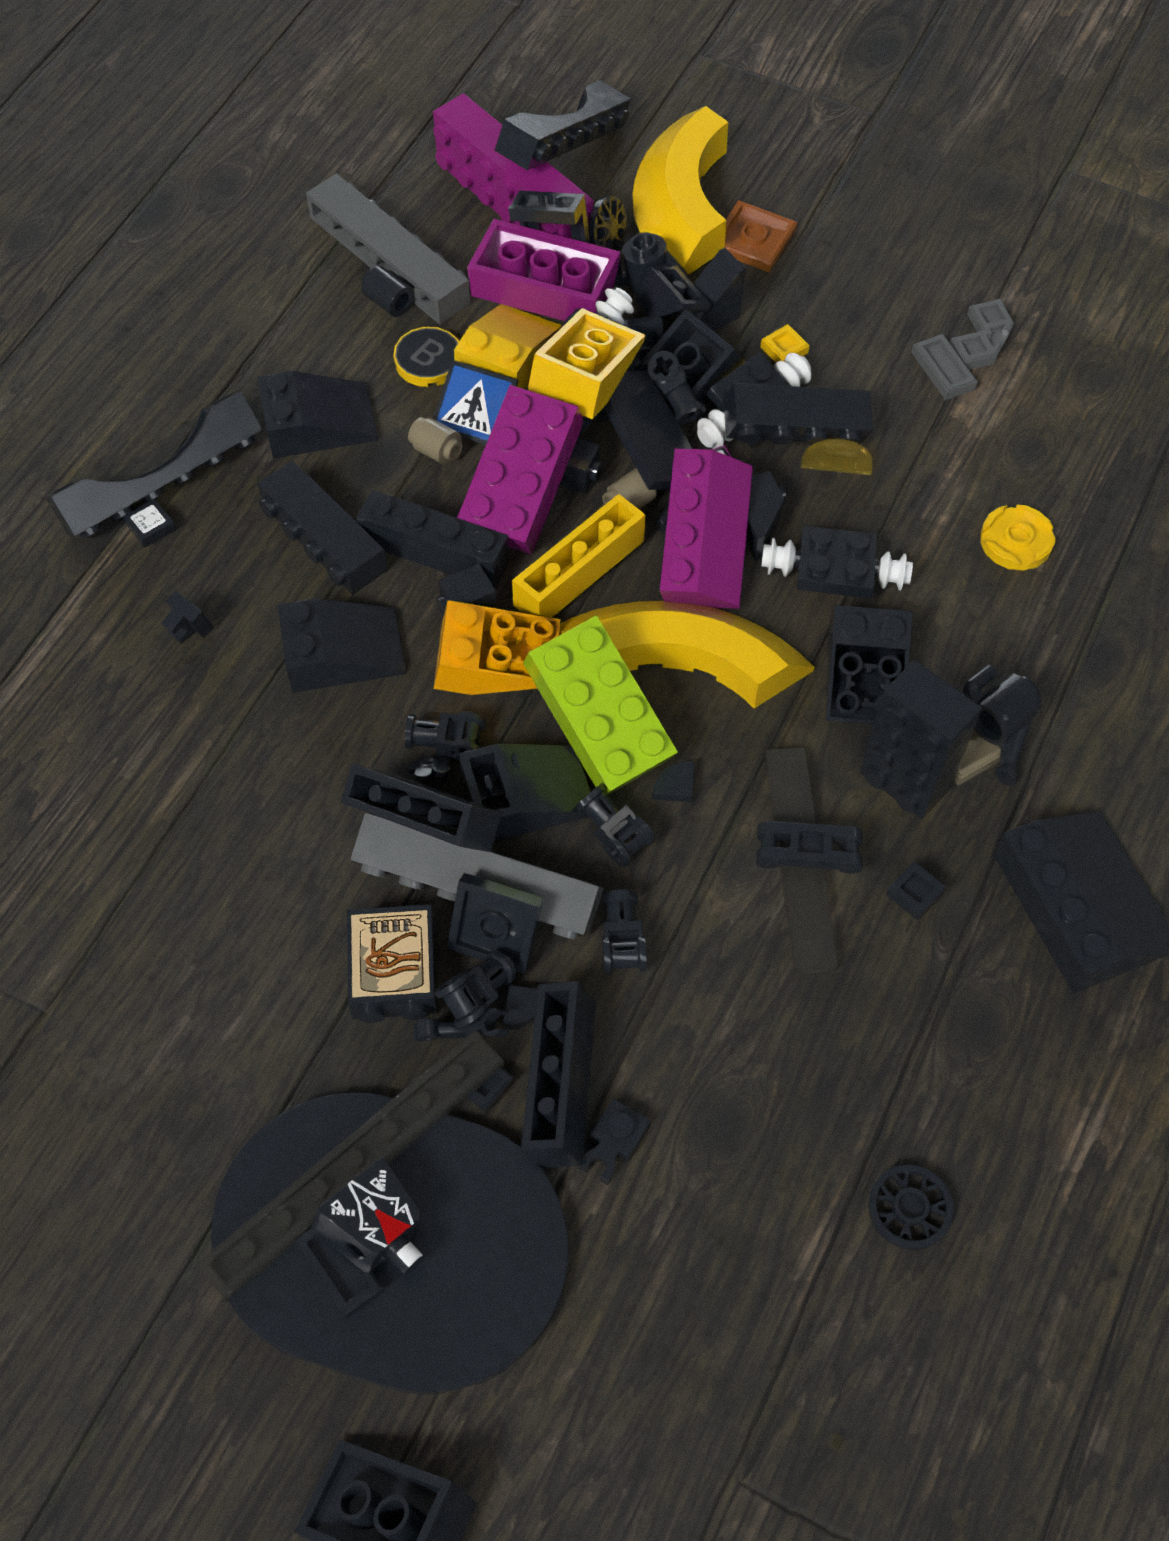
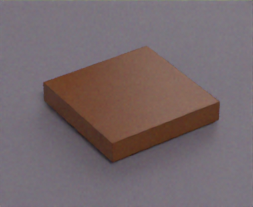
M738 200L726 218L724 248L738 261L770 273L796 232L798 222Z

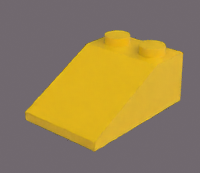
M500 304L469 326L454 349V359L464 364L517 379V387L526 389L529 385L534 354L563 325Z
M581 308L534 354L528 391L578 406L581 416L593 419L608 403L643 344L645 335Z

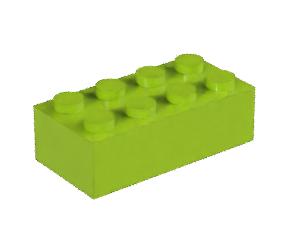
M597 615L528 652L523 665L595 787L603 783L606 787L604 792L609 795L667 762L678 753Z

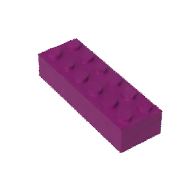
M463 93L433 111V133L436 141L435 158L438 165L443 170H447L464 188L472 191L484 205H488L499 214L503 221L520 225L519 221H510L508 209L519 190L585 195L589 228L593 199L548 162L527 171L494 151L502 124ZM540 223L541 231L572 239L570 224Z

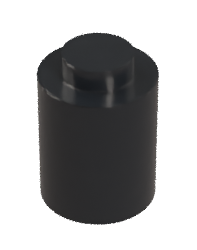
M377 266L368 270L363 276V295L391 316H402L412 305L414 290L384 267Z

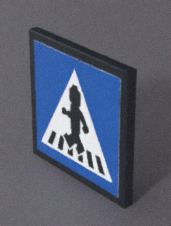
M452 360L433 419L459 432L461 438L486 445L509 385L517 387L518 380Z

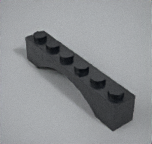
M599 80L585 86L576 112L555 116L521 112L504 119L494 151L528 171L610 132L621 129L629 117L627 109L631 98Z
M241 391L231 392L201 409L197 422L185 443L171 458L154 470L135 478L113 482H101L84 478L75 479L46 495L45 498L67 534L71 536L79 534L81 538H85L101 529L99 522L110 516L113 520H116L130 513L133 510L130 505L143 498L144 502H148L163 494L164 491L161 487L167 483L174 481L177 485L193 477L195 474L192 469L204 463L206 467L218 463L225 458L223 452L232 446L239 450L255 441L253 435L261 431L262 428Z

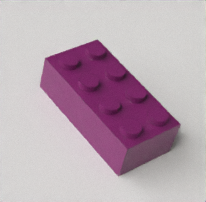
M509 385L457 518L508 535L510 548L533 555L584 423L578 406Z

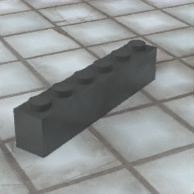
M336 173L306 192L310 218L370 268L382 266L414 290L413 303L438 324L441 325L470 305V283L467 276L462 271H457L448 264L440 253L434 252L427 247L417 235H412L402 227L395 217H390L381 210L374 200H369L361 194L353 183L345 181Z
M369 813L364 814L350 859L362 863L360 871L384 878L385 872H390L400 876L399 884L422 890L423 884L438 888L437 896L451 901H455L458 881L464 873L542 897L544 899L539 921L554 925V934L577 940L578 933L582 935L590 934L604 889L602 886L495 852L459 847Z

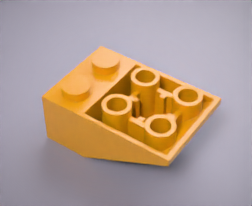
M448 600L441 626L433 689L468 695L538 689L523 662L528 652L559 636L561 619Z

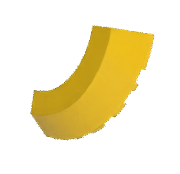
M707 106L681 117L655 140L639 165L633 188V216L640 233L648 232L661 236L666 242L668 251L688 274H691L713 259L719 250L725 247L726 219L711 206L703 193L700 180L702 176H705L710 167L727 153L728 121Z
M638 601L595 609L570 618L560 624L559 635L597 615L630 671L638 670V665L662 664V668L680 669L690 672L698 669L716 676V681L732 689L754 709L814 671V666L777 635L747 619L713 607L665 601Z

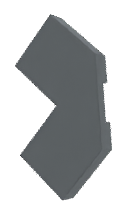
M1001 299L969 306L967 315L976 332L951 338L950 344L969 370L994 364L1012 332L1014 322Z

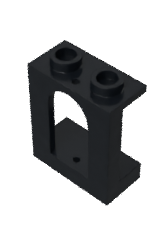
M519 190L508 208L510 221H519L520 226L541 231L540 223L570 224L572 239L590 244L584 194Z

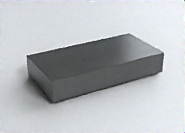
M944 334L913 344L911 353L945 401L976 389L978 381Z

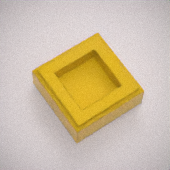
M787 324L762 338L760 348L777 363L778 361L785 362V357L789 353L805 356L809 352L810 345Z

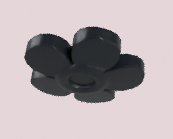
M433 755L419 756L417 761H412L406 765V771L409 774H415L417 780L433 782L435 780L434 776L445 777L450 773L451 759L446 756H437L435 758Z

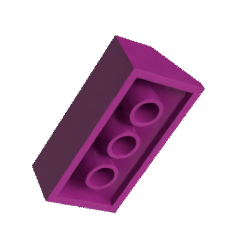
M493 219L467 267L471 296L565 321L576 308H583L599 315L596 302H606L608 298L605 290L608 288L613 289L620 251Z
M675 449L660 592L665 602L740 609L753 476L752 465L714 450Z

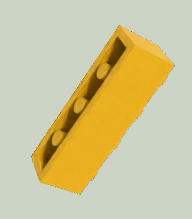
M620 494L616 495L512 580L513 606L525 614L549 618L555 616L644 542L646 515Z

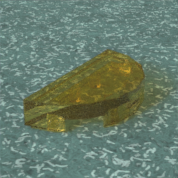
M826 439L816 442L806 449L802 457L801 468L872 475L873 464L871 454L865 447L854 441Z

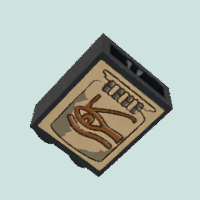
M431 905L347 910L348 1005L352 1019H359L365 1023H377L383 1021L385 1017L402 1016V1018L407 1020H420L426 1018L429 1014H437V997L434 993L436 989L434 920Z

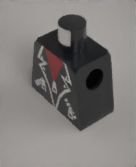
M383 1157L316 1210L311 1229L364 1272H372L388 1258L405 1276L415 1269L425 1256L410 1240L415 1235L421 1222V1212Z

